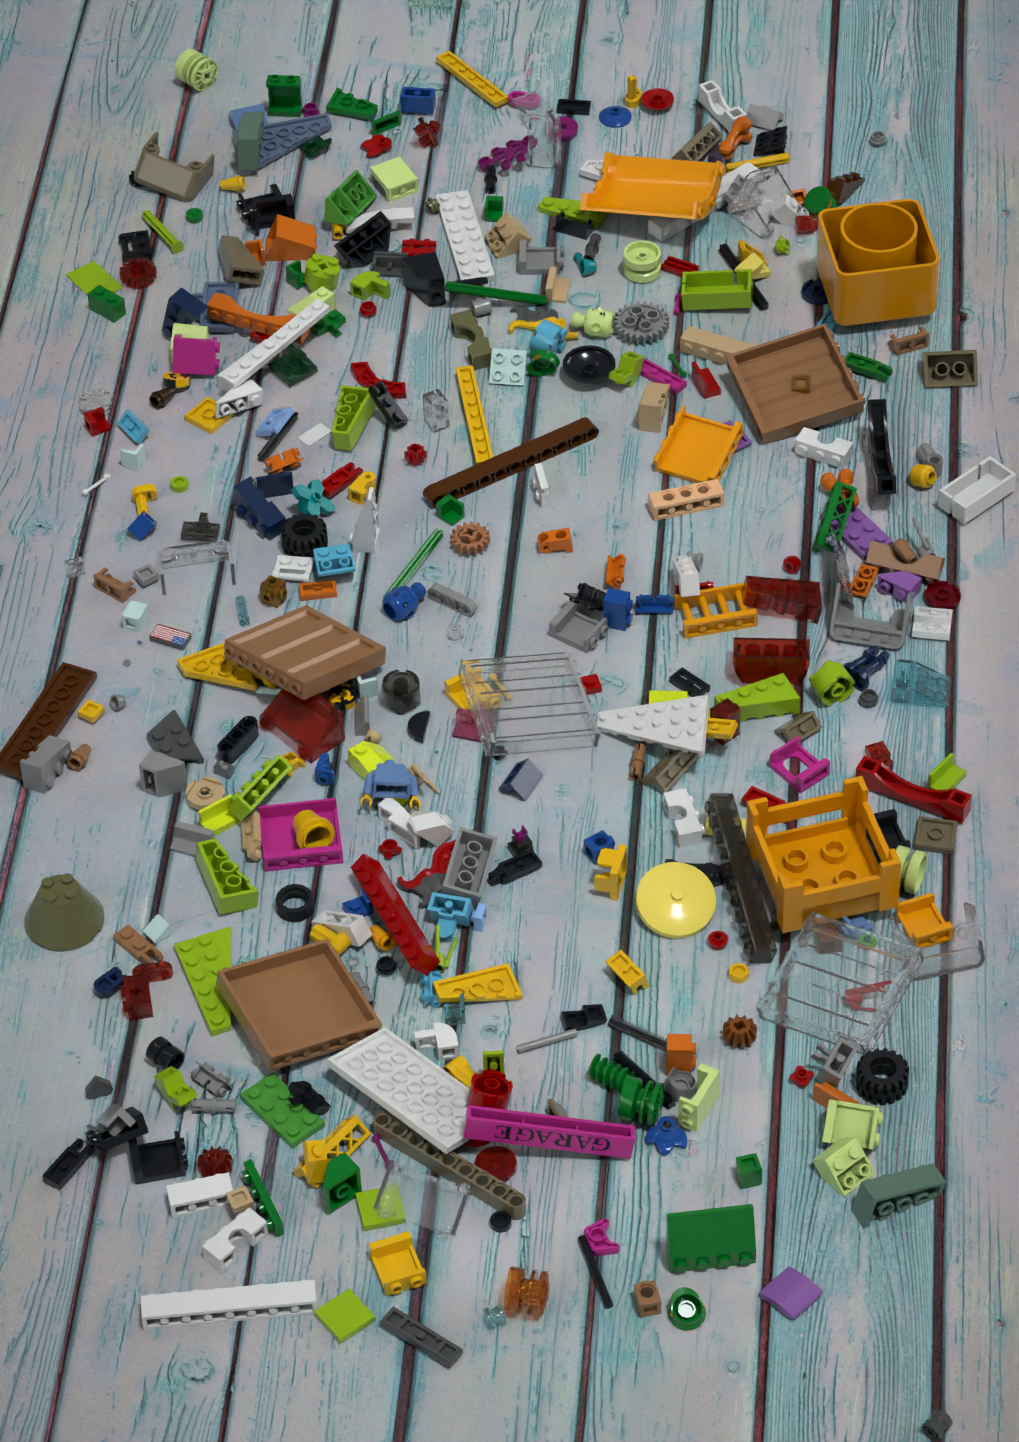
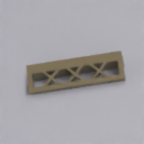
M709 122L671 159L680 160L683 157L686 161H698L723 135ZM711 132H712L717 138L711 137ZM703 139L707 140L708 145L704 144ZM687 153L693 154V159Z
M707 742L705 743V749L709 746ZM669 749L641 782L644 786L654 784L661 794L668 792L696 761L699 755L690 751L685 753L681 750Z

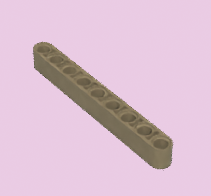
M380 1111L373 1116L374 1134L379 1135L382 1141L497 1211L509 1213L511 1219L520 1220L525 1217L526 1198L519 1191L453 1151L445 1154L392 1114Z

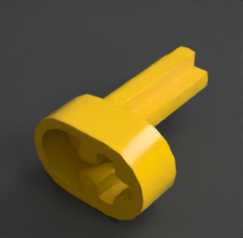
M631 75L627 77L625 105L628 108H637L641 103L642 91L637 88V77Z
M153 484L135 486L131 493L132 499L137 505L138 516L143 510L149 514L147 502L157 498L156 486Z

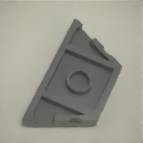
M172 710L146 734L147 740L154 751L179 759L185 764L186 761H198V764L204 763L202 754L175 710Z

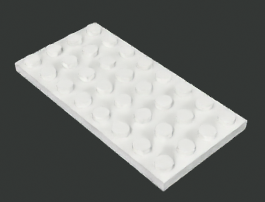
M386 1027L327 1059L326 1065L445 1154L471 1140L463 1138V1125L468 1105L469 1088Z

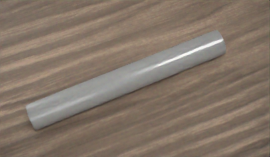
M574 1028L517 1045V1051L522 1053L577 1036V1031Z

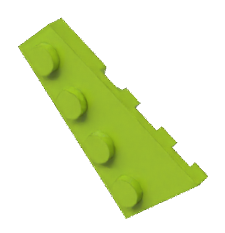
M544 197L537 206V212L554 217L557 214L560 215V212L563 211L565 212V218L588 223V219H592L593 228L599 229L610 214L580 210L581 201L552 197Z

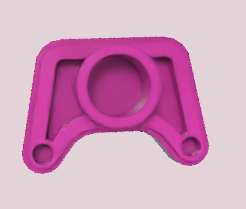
M602 1219L584 1229V1235L594 1256L611 1255L620 1252V1245L611 1242L606 1235V1231L609 1228L608 1219Z

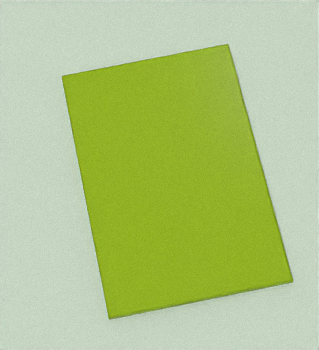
M95 261L89 262L66 274L85 294L98 285L112 292L123 289Z

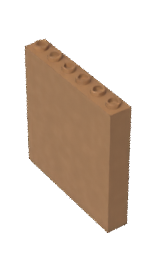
M328 939L315 941L311 944L298 946L284 952H278L277 954L224 968L217 973L216 985L268 1071L350 1047L382 1028L381 1021Z

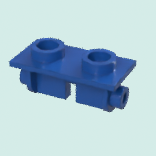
M640 594L636 596V613H673V596H669V594L656 595V598H653V595Z

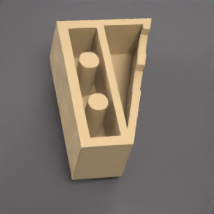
M649 382L646 389H644L639 403V412L636 417V423H639V431L661 432L670 398V384Z

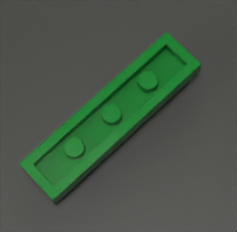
M252 1160L243 1162V1179L246 1184H250L251 1187L249 1189L253 1199L257 1198L259 1202L257 1206L260 1214H265L266 1216L265 1220L267 1221L268 1230H273L276 1238L284 1235L283 1222Z

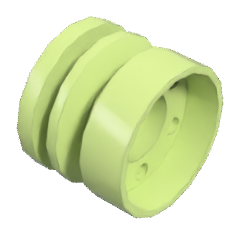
M187 49L178 57L174 71L177 79L198 91H204L214 83L217 77L218 66L214 60L204 56L197 50Z

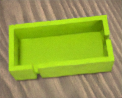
M752 269L736 270L737 285H734L733 270L683 272L681 291L683 310L752 308Z

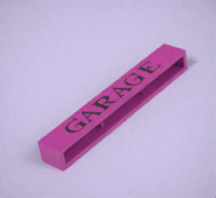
M467 1105L463 1125V1138L631 1159L635 1142V1126Z

